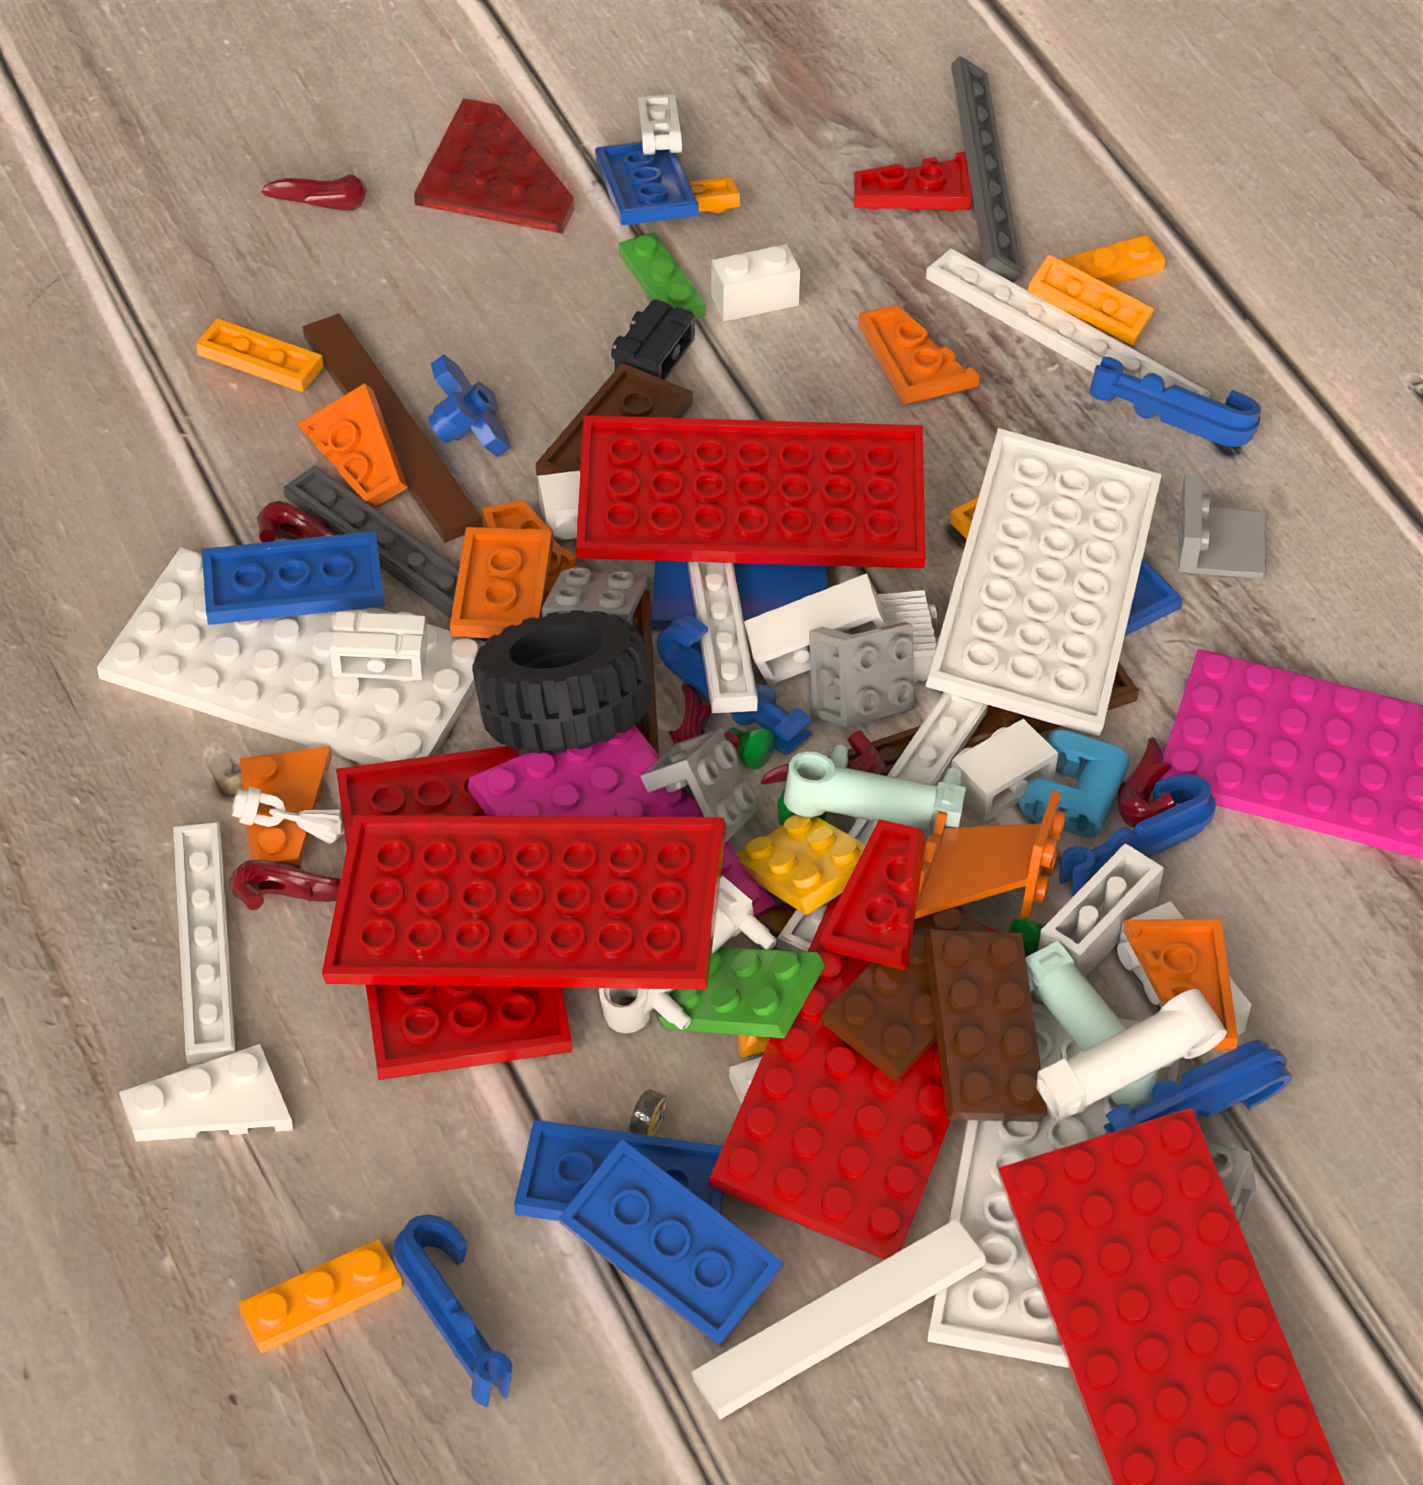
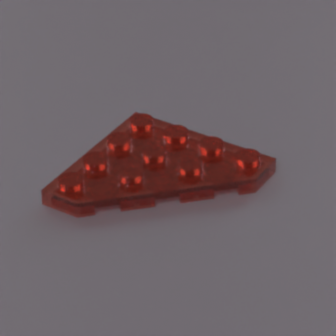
M466 98L462 99L414 192L416 206L563 234L574 211V197L500 105Z

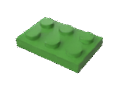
M720 947L711 955L707 990L674 989L670 996L691 1018L689 1026L686 1029H679L674 1023L667 1021L661 1014L658 1017L666 1030L785 1038L825 965L818 952Z

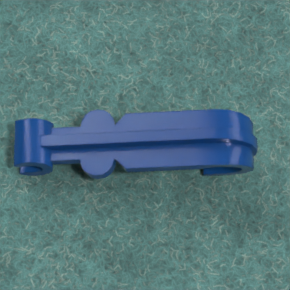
M1102 357L1100 366L1096 365L1089 394L1102 401L1113 400L1117 396L1134 403L1135 412L1142 418H1152L1157 413L1164 423L1228 447H1240L1247 444L1258 430L1261 419L1259 416L1261 411L1260 405L1254 399L1234 390H1231L1224 405L1177 385L1165 388L1164 380L1155 373H1148L1142 379L1124 373L1123 364L1115 358Z
M684 615L667 625L665 630L658 635L656 641L657 650L661 660L673 674L710 700L701 643L698 641L709 630L699 620L692 616ZM757 685L755 686L758 699L757 711L731 712L732 720L739 725H749L755 722L760 727L772 731L775 738L774 748L783 755H788L812 736V732L806 729V727L813 721L801 709L795 708L788 713L775 704L776 692L772 687Z
M1190 774L1174 775L1156 782L1153 800L1169 792L1174 802L1181 804L1138 823L1132 831L1126 827L1116 830L1108 842L1091 850L1081 846L1067 848L1061 856L1059 883L1063 884L1073 879L1071 895L1074 896L1125 843L1149 858L1196 836L1203 831L1206 825L1211 823L1215 815V798L1211 794L1210 784L1205 779Z
M1254 1040L1183 1074L1180 1086L1171 1080L1157 1082L1152 1089V1101L1136 1109H1133L1129 1104L1115 1107L1105 1115L1110 1123L1104 1125V1129L1107 1133H1111L1192 1108L1197 1122L1199 1115L1211 1117L1239 1102H1243L1249 1110L1285 1088L1292 1080V1075L1286 1068L1287 1061L1281 1051L1271 1049L1263 1040Z
M430 1214L416 1216L409 1220L405 1228L395 1239L394 1263L451 1348L454 1356L472 1379L471 1394L473 1399L478 1404L488 1407L492 1384L499 1389L504 1398H508L513 1366L511 1360L505 1354L491 1349L473 1323L469 1313L462 1307L423 1250L425 1247L439 1248L458 1265L464 1262L467 1241L450 1221L440 1216Z

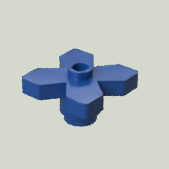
M445 354L432 362L430 365L434 378L448 396L433 408L434 413L428 417L430 426L435 434L442 441L449 443L453 439L459 441L473 431L483 447L496 457L510 449L511 446L507 433L493 415V413L499 410L494 393L480 381L471 385L459 365Z

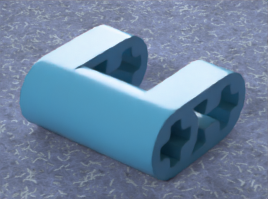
M1056 730L1050 733L1047 740L1058 752L1056 772L1078 779V783L1075 788L1046 779H1033L1028 782L1019 801V808L1029 819L1041 823L1052 790L1062 792L1058 811L1066 813L1063 831L1087 838L1095 837L1100 834L1129 768L1130 759L1121 748L1071 731Z

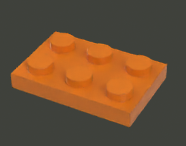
M466 527L450 621L452 637L490 638L492 635L501 634L502 629L510 625L516 626L523 623L525 619L542 617V607L545 603L553 547L552 530Z

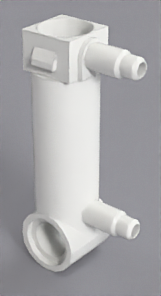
M722 876L720 879L712 954L728 939L734 938L741 931L756 944H760L766 950H771L776 945L777 940L769 933V929L754 917L752 900ZM599 988L604 1019L609 1027L617 1032L632 1033L640 1030L649 1021L653 1008L667 1021L674 1023L679 1029H686L691 1023V1018L684 1012L683 1008L668 995L674 989ZM622 997L635 998L633 1003L626 1006L615 1004Z
M1199 989L1188 990L1171 999L1160 1009L1159 1013L1068 1059L1064 1058L1038 1071L1036 1088L1047 1104L1051 1118L1059 1123L1083 1111L1086 1106L1163 1067L1170 1066L1174 1061L1182 1057L1191 1059L1208 1052L1225 1038L1227 1031Z

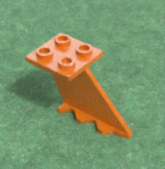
M1052 790L1041 824L945 828L948 813L939 811L932 836L928 837L924 851L915 919L1026 886L1020 918L1030 919L1035 903L1044 904L1050 877L1047 876L1053 877L1059 854V849H1056L1057 840L1061 838L1066 818L1065 812L1058 811L1062 792Z

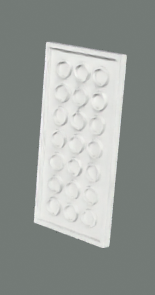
M998 428L925 687L1100 737L1107 714L1162 474Z
M180 547L101 660L97 670L99 679L312 748L330 746L331 754L367 765L437 755L476 689L472 665L478 650L486 642L472 637H452L451 631L427 624L428 648L423 681L335 677L332 672L330 644L332 633L334 632L336 612L208 625L202 554ZM378 608L356 609L366 610L375 614H394ZM354 610L337 611V612H352V611H354Z
M1032 1003L1041 1070L1064 1058L1068 1059L1082 1052L1045 1005ZM1119 1018L1126 1028L1139 1023V1021ZM1180 1059L1174 1061L1170 1066L1159 1069L1157 1082L1171 1080L1177 1083ZM1110 1095L1086 1106L1083 1111L1059 1123L1051 1118L1048 1106V1115L1041 1122L968 1120L949 1223L955 1219L960 1222L985 1254L986 1265L936 1293L929 1328V1342L1069 1368L999 1180L998 1168L1108 1134L1104 1129V1125L1110 1122L1105 1115L1119 1106L1111 1099Z

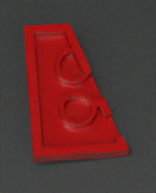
M965 151L955 153V159L938 162L936 157L922 159L921 166L905 168L900 164H893L854 172V208H867L871 210L879 208L906 210L943 209L955 211L970 210L971 185Z
M878 820L819 939L820 944L826 951L908 971L926 837L919 828Z

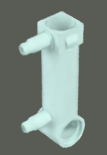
M843 745L834 747L830 759L817 752H802L792 757L789 763L784 803L794 814L803 817H815L827 811L876 822L880 819L919 828L921 831L928 832L929 837L932 836L937 814L940 811L948 813L945 828L959 827L966 787L961 786V772L955 767L949 768L943 782H938V786L846 768L848 749Z
M1058 940L1025 958L1030 992H1032L1036 999L1045 1004L1081 1051L1127 1029L1081 971L1074 965V959ZM1158 1070L1110 1094L1111 1099L1118 1105L1129 1104L1133 1109L1152 1101V1089L1157 1083Z

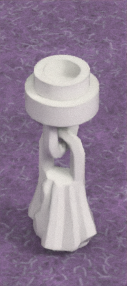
M248 786L247 790L238 789L236 792L231 816L238 817L239 823L247 825L256 823L270 827L278 825L283 819L295 821L300 828L328 844L333 843L345 833L340 810H304L297 814L287 812L283 801L276 796L261 793V789ZM259 802L276 808L269 809V813L273 815L272 817L256 814Z

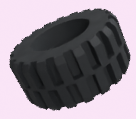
M571 610L570 613L559 614V612H554L537 619L535 617L528 618L519 625H510L502 629L499 635H492L487 639L485 645L481 646L472 665L482 722L485 730L502 745L506 744L510 749L517 751L527 749L530 753L542 754L543 751L563 753L567 749L579 748L581 750L590 748L594 743L600 741L605 743L614 739L615 735L619 732L626 733L633 728L635 722H639L644 717L651 703L652 691L643 638L630 622H626L622 617L614 614L607 616L605 612L601 611L584 613L583 610Z

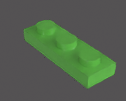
M655 232L619 243L620 257L651 301L657 299L671 304L672 308L677 306L692 311L695 319L706 316V303Z

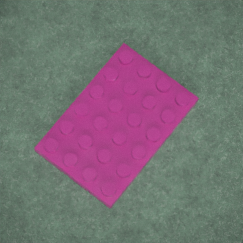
M1202 649L1197 650L1162 758V763H1168L1170 769L1158 781L1180 774L1196 775L1205 779L1210 784L1211 794L1215 798V805L1423 859V705Z
M635 725L626 733L619 732L615 735L614 739L605 743L601 741L594 743L590 748L581 750L579 748L567 749L563 753H553V751H543L542 754L525 753L470 777L468 782L469 792L487 816L704 817L700 807L684 787L673 792H667L665 787L647 792L640 776L660 756ZM725 842L721 877L724 876L752 900L754 917L775 908L776 903L763 887L756 883L739 862L741 860L728 842Z

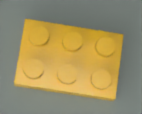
M796 814L789 817L783 826L770 834L750 841L746 848L737 853V855L741 859L739 862L759 886L805 915H808L843 893L866 844L817 816L803 817Z

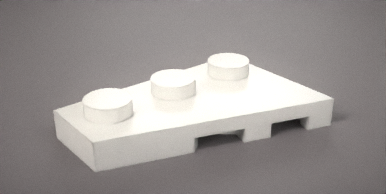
M260 1044L119 1092L121 1104L135 1141L196 1137L201 1131L228 1129L230 1135L248 1134V1128L275 1126L276 1132L293 1130L292 1119Z

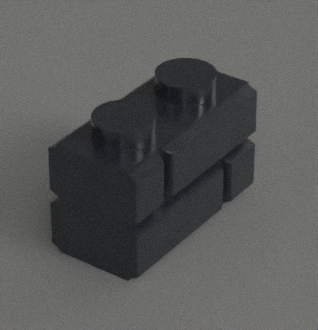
M653 299L643 312L637 311L634 314L630 330L625 337L620 335L614 341L611 358L614 359L615 370L621 363H624L665 380L695 340V315H693L692 311L677 306L672 308L669 303Z

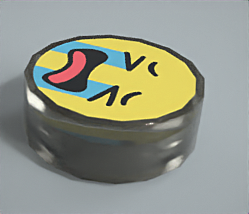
M652 1089L644 1091L631 1117V1133L649 1136L656 1135L667 1108L668 1097L665 1094Z

